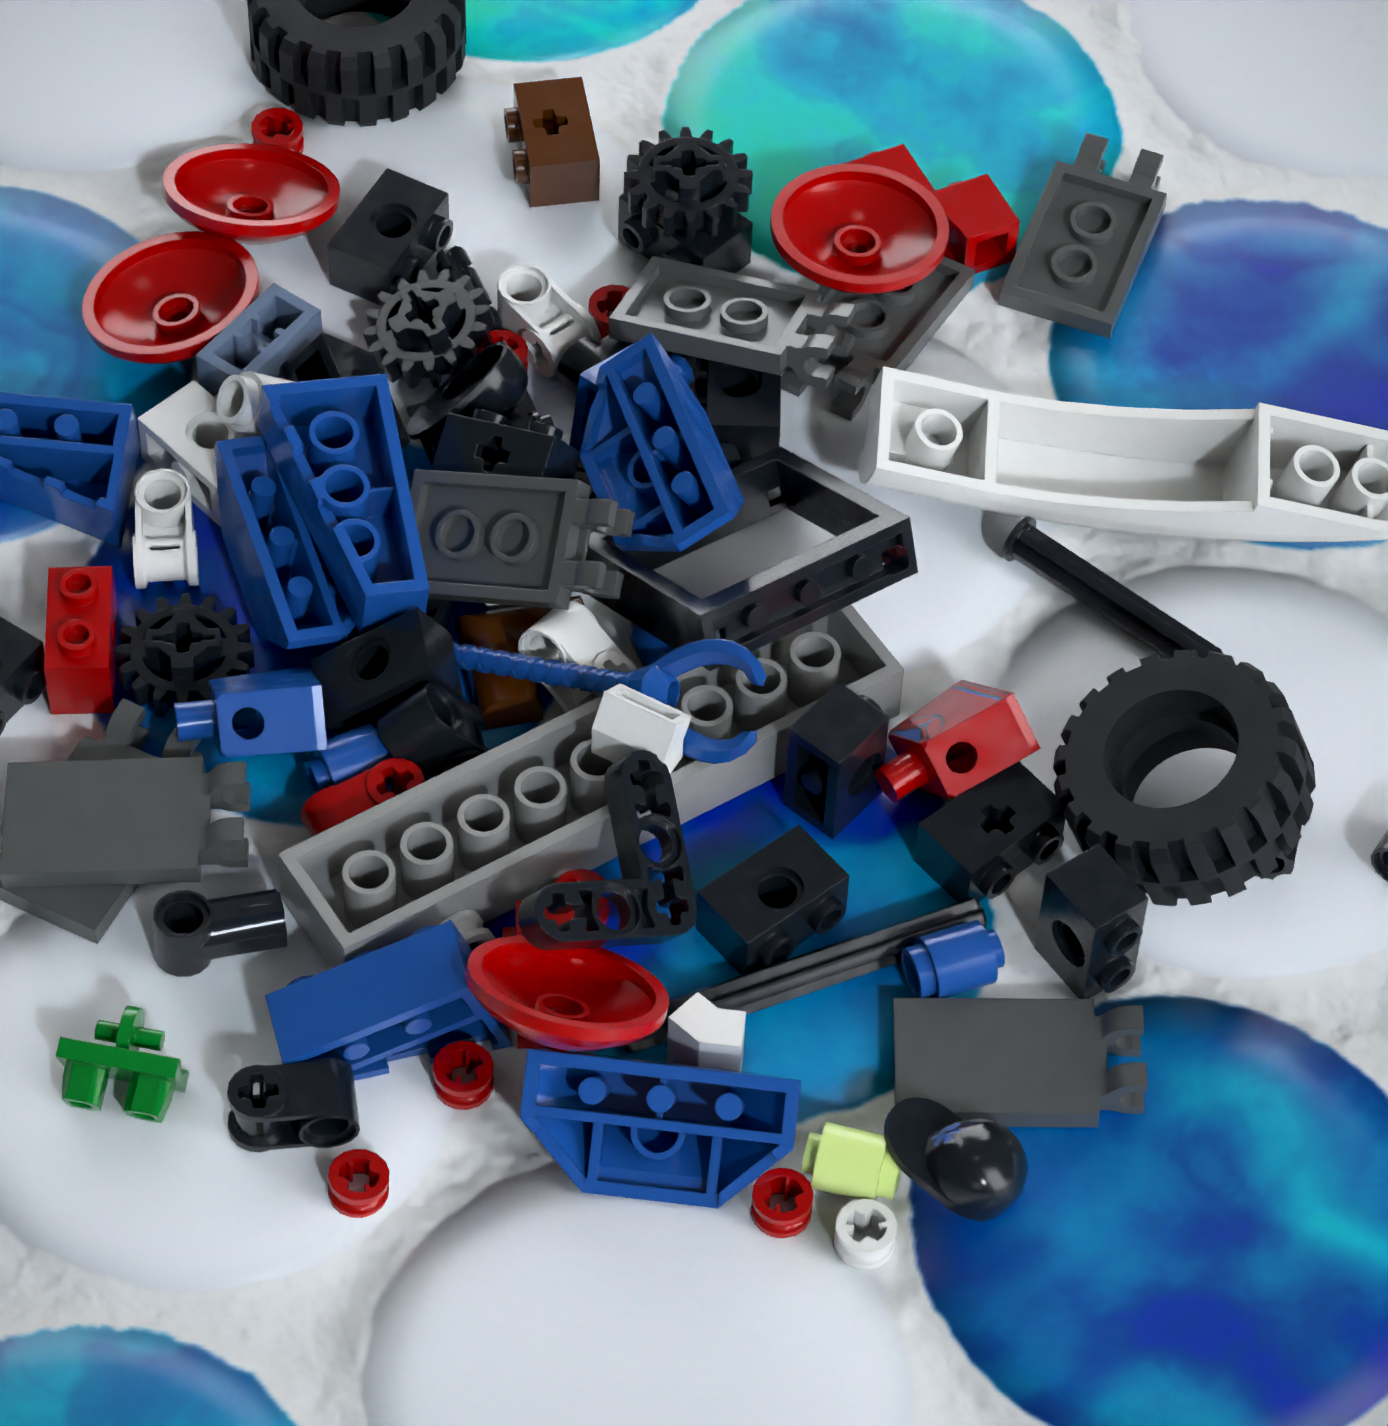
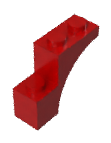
M904 143L882 151L871 152L864 157L842 163L866 164L890 169L915 180L930 191L943 207L949 223V237L945 257L976 270L975 274L1013 261L1016 254L1020 221L988 174L966 181H957L945 188L934 190Z

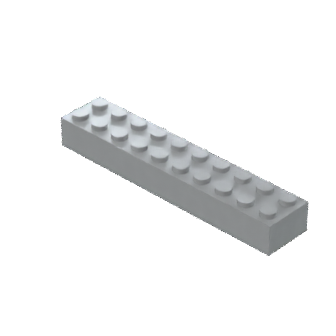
M848 605L752 651L751 653L761 662L767 677L764 686H757L751 683L743 671L730 665H723L712 671L701 666L676 677L680 682V697L674 708L692 716L689 728L717 740L733 739L742 731H757V741L746 754L730 762L718 764L705 763L683 754V757L670 774L681 824L785 773L789 728L838 682L856 694L865 695L874 700L882 711L889 716V720L899 715L904 668L852 605ZM603 695L278 853L281 898L331 969L348 962L351 957L360 952L378 950L410 937L419 928L439 925L447 917L459 911L474 910L480 915L483 924L514 909L515 901L524 900L529 894L546 885L553 884L561 874L575 869L592 870L618 857L604 787L605 774L613 762L591 752L592 726ZM631 774L630 779L632 781V784L642 786L645 792L644 782L634 780ZM639 810L636 811L638 818L652 814L650 811H648L640 815ZM642 830L639 837L640 845L656 837L650 832Z

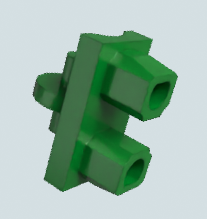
M127 1005L120 1023L104 1020L97 1021L94 1038L116 1043L115 1047L60 1037L56 1058L65 1067L62 1082V1100L71 1107L101 1111L109 1078L130 1082L123 1110L127 1116L162 1123L172 1101L174 1091L185 1093L189 1072L188 1070L181 1069V1060L179 1058L139 1051L140 1048L161 1051L165 1041L164 1031L144 1028L143 1008Z

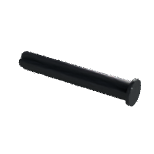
M1028 516L1023 518L1006 539L1002 549V558L1009 562L1017 559L1165 658H1173L1174 651L1197 650L1200 658H1206L1209 651L1223 654L1220 648L1038 530L1035 519Z

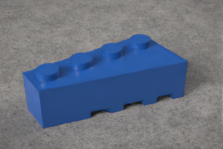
M387 374L261 385L258 428L359 633L363 634L388 622L393 616L406 613L417 607L426 613L429 584Z

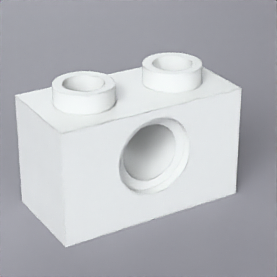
M193 380L137 418L142 458L155 469H172L181 473L189 482L192 502L221 527L214 452L216 441L253 437V435L236 432L227 423H224L217 413V395L212 396Z

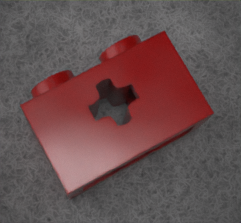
M112 566L48 567L44 673L51 715L113 713L115 710V646H117L118 609Z

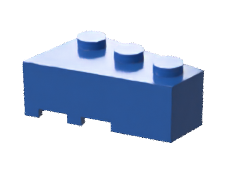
M0 392V499L121 548L140 448V437L133 404Z
M451 920L439 925L419 928L410 937L378 950L360 952L351 957L346 963L316 975L298 977L292 980L286 987L265 995L283 1064L303 1063L320 1058H336L346 1061L352 1066L354 1081L388 1074V1062L428 1053L430 1064H433L436 1055L442 1048L458 1041L477 1043L490 1040L492 1051L512 1047L513 1044L508 1027L489 1014L478 1003L467 986L465 972L472 949Z

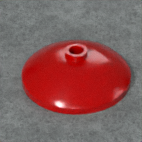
M231 143L199 148L176 158L164 171L162 194L168 206L191 226L214 236L235 240L240 244L262 245L295 238L320 227L335 214L339 207L340 184L336 176L325 165L299 152L262 144Z
M835 164L803 173L784 186L772 206L770 233L775 248L781 257L793 269L809 280L836 291L867 295L902 289L921 281L933 272L941 263L947 249L949 223L939 201L930 191L915 180L896 171L878 166Z
M201 231L164 234L133 245L107 262L93 277L86 289L82 302V316L93 342L104 352L116 358L141 364L180 362L196 357L209 342L259 297L261 289L260 276L256 263L249 251L235 240L214 236Z
M523 935L501 937L476 947L468 958L465 972L467 986L478 1003L489 1014L518 1035L552 1051H596L634 1043L662 1026L669 1007L668 993L663 984L652 973L632 960L601 947L548 951L536 948Z

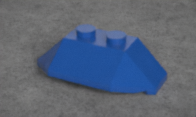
M650 333L600 366L596 381L599 390L589 411L579 456L596 498L613 499L618 502L617 509H630L635 512L631 537L612 536L618 548L622 551L682 552L735 518L745 501L705 410L658 339Z
M263 436L216 441L214 452L222 537L257 635L286 650L341 642L349 639L357 627Z
M528 1048L520 1118L531 1132L536 1135L582 1193L718 1209L794 1149L801 1080L704 1066Z

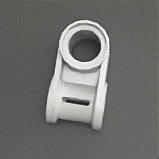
M528 263L515 264L507 267L500 274L497 283V313L502 321L501 330L515 332L525 340L528 346L529 362L544 377L550 378L557 374L558 364L563 354L577 340L583 337H592L597 342L601 340L597 324L589 312L580 304L575 303L548 276L546 271L540 267Z
M161 468L152 470L138 480L134 491L135 533L132 537L136 589H145L148 582L186 580L189 586H199L196 530H194L189 482L181 473L172 469Z
M570 601L568 610L552 609L525 631L518 642L519 653L526 654L528 657H543L545 660H560L562 663H577L579 666L597 667L596 669L605 668L614 670V672L637 670L634 662L622 653L602 629L593 613L576 601ZM542 682L562 706L565 713L581 706V701L591 693H594L596 698L603 695L598 694L596 691L587 692L581 691L579 688L570 689L562 687V685L553 686Z

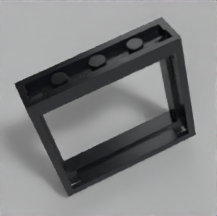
M781 446L731 469L745 502L735 518L682 552L622 551L616 546L612 536L592 532L586 561L603 562L607 565L606 570L619 571L624 574L620 599L591 597L674 649L702 639H716L715 631L719 630L720 639L734 641L752 652L918 573L909 516ZM779 487L780 496L769 501L768 491ZM786 508L836 536L704 599H700L654 571V569ZM714 664L702 667L712 671L723 665Z

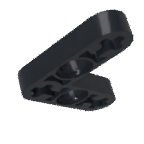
M646 750L631 752L615 761L607 769L604 777L605 794L622 879L553 883L529 894L521 902L518 909V924L522 935L536 948L552 951L661 944L688 932L694 926L697 918V903L672 778L667 765L663 764L653 752ZM631 774L634 780L644 782L645 792L642 786L632 784V781L630 779ZM639 810L640 815L648 811H650L652 814L638 818L636 811ZM642 830L650 832L659 841L662 848V856L659 863L651 861L642 852L639 842ZM661 874L664 875L665 882L662 883V879L650 882V879ZM599 897L607 898L616 906L620 915V923L617 930L606 927L599 919L597 913ZM656 902H658L660 907L669 908L671 919L665 913H658ZM547 908L551 914H565L574 910V918L558 926L555 920H546L544 909Z

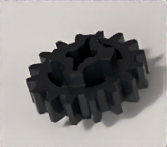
M682 127L680 137L672 138L665 130L659 131L658 144L654 145L649 141L642 140L639 142V155L629 154L627 157V172H624L623 195L628 197V211L630 214L642 213V226L646 229L657 223L663 225V237L669 238L676 229L684 230L687 241H693L696 230L704 229L709 236L715 237L718 234V223L721 222L727 226L734 227L737 225V213L747 212L749 209V195L752 194L753 173L752 170H747V155L745 153L733 154L734 141L731 139H726L719 144L712 142L713 131L708 129L700 138L692 137L689 127Z
M443 269L438 278L430 280L426 270H420L417 282L409 284L400 277L396 280L398 292L392 295L381 291L377 295L382 309H369L365 314L370 327L363 329V336L367 343L368 351L374 353L379 368L384 369L390 382L393 383L404 375L407 385L411 389H415L422 378H429L433 388L440 387L442 375L449 373L452 376L464 363L478 353L477 348L484 349L493 344L489 330L496 328L491 308L482 287L474 289L471 278L467 275L462 276L454 283L449 269Z
M183 593L177 606H170L168 601L161 597L157 599V612L150 614L143 609H137L134 612L136 627L122 625L120 629L121 645L115 646L116 665L119 671L122 690H132L133 703L139 706L153 701L155 717L162 718L170 708H174V703L209 700V680L250 674L249 669L255 667L254 647L251 644L248 624H237V614L233 607L217 613L215 598L210 596L202 602L201 606L192 605L190 594Z

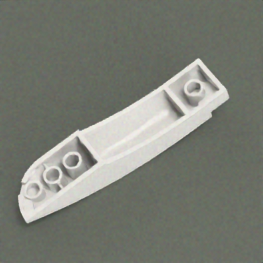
M885 366L882 367L869 392L866 443L858 457L859 479L865 485L1023 518L1028 516L1035 520L1134 534L1260 542L1388 540V430L1260 402L1255 409L1182 410L1117 407L1057 401L990 390Z

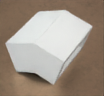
M620 683L604 691L592 726L591 752L614 763L634 751H651L657 755L663 764L667 765L671 774L683 757V740L692 716Z
M699 992L695 993L668 1017L667 1062L742 1071L746 1011L717 1008Z

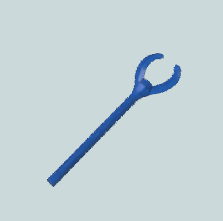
M358 629L353 632L349 639L361 635ZM719 638L702 639L685 644L672 650L653 664L628 672H614V670L605 668L596 669L597 667L579 666L577 663H562L560 660H545L543 657H528L526 654H511L508 651H494L491 648H476L474 645H459V643L453 642L457 667L459 669L469 671L473 669L480 673H493V675L510 676V678L520 680L527 679V681L536 683L545 682V684L553 686L562 685V687L570 689L579 688L581 691L587 692L596 691L598 694H604V691L621 683L673 708L677 705L680 697V682L676 677L701 666L714 664L730 665L743 671L749 681L757 686H764L767 677L761 662L746 647L734 641ZM688 727L683 740V754L705 763L718 764L730 762L746 754L757 741V731H742L733 739L717 740L704 736Z

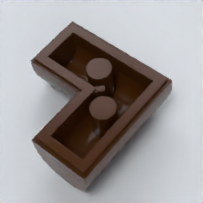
M580 595L570 597V601H576L584 605ZM513 606L458 616L455 622L459 645H474L476 648H491L494 651H508L511 654L519 653L518 642L522 634L552 609ZM473 669L472 671L465 670L473 703L482 710L485 724L482 731L543 720V709L535 682L527 681V679L510 678V676L493 675V673H480Z

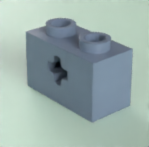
M273 283L196 355L199 385L212 396L218 395L222 383L229 376L239 375L246 371L286 380L283 370L322 333L321 310Z

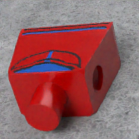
M961 680L890 730L888 738L897 757L876 769L875 776L885 795L894 803L902 800L917 789L949 799L958 796L1041 748L1014 693Z

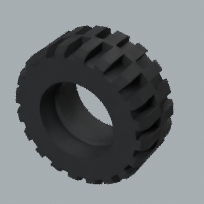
M247 0L251 57L261 82L269 89L271 88V94L286 106L294 103L295 110L299 114L313 120L317 115L326 117L328 124L344 126L345 121L360 122V127L376 126L377 120L390 118L391 122L407 118L409 110L415 107L419 111L423 110L437 99L436 92L442 95L456 79V73L462 68L466 56V0ZM348 12H373L392 18L380 24L366 27H343L323 21L332 16Z
M1197 650L1174 651L1173 658L1162 660L1159 654L1139 659L1141 666L1125 672L1122 667L1107 676L1106 679L1109 684L1099 692L1093 688L1079 703L1082 710L1080 716L1071 715L1061 733L1065 745L1058 746L1053 763V769L1057 775L1053 784L1057 801L1082 852L1099 843L1145 895L1148 893L1153 904L1176 906L1178 899L1185 898L1188 899L1191 906L1212 903L1211 895L1224 891L1227 892L1228 897H1231L1247 889L1244 882L1256 875L1263 879L1277 868L1278 864L1275 858L1280 852L1287 855L1290 854L1302 837L1297 824L1305 826L1310 820L1314 806L1311 793L1316 787L1315 770L1309 759L1310 753L1285 696L1274 682L1266 681L1263 672L1250 663L1240 662L1236 666L1232 656L1211 651L1208 652L1206 658H1200ZM1199 748L1222 749L1236 754L1229 772L1222 781L1207 794L1192 802L1168 808H1152L1133 802L1135 794L1145 777L1157 765L1176 754Z

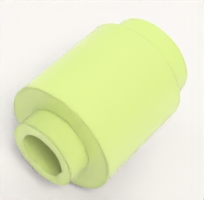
M830 1122L825 1123L822 1135L813 1132L809 1133L801 1172L813 1175L812 1189L855 1199L863 1198L876 1201L878 1197L894 1200L902 1171L891 1157L883 1134Z

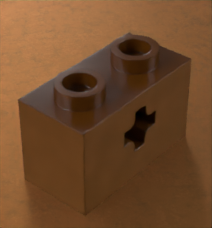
M582 77L513 83L514 107L504 108L505 132L508 143H518L519 150H512L514 179L516 185L526 184L530 208L599 200L600 158Z

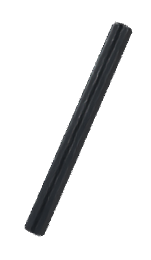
M968 898L669 999L666 1019L659 1029L641 1040L622 1046L627 1053H635L667 1042L668 1017L697 992L717 1008L746 1011L747 1015L902 962V949L913 946L917 937L973 920L981 922L986 930L987 918L985 912L976 898Z

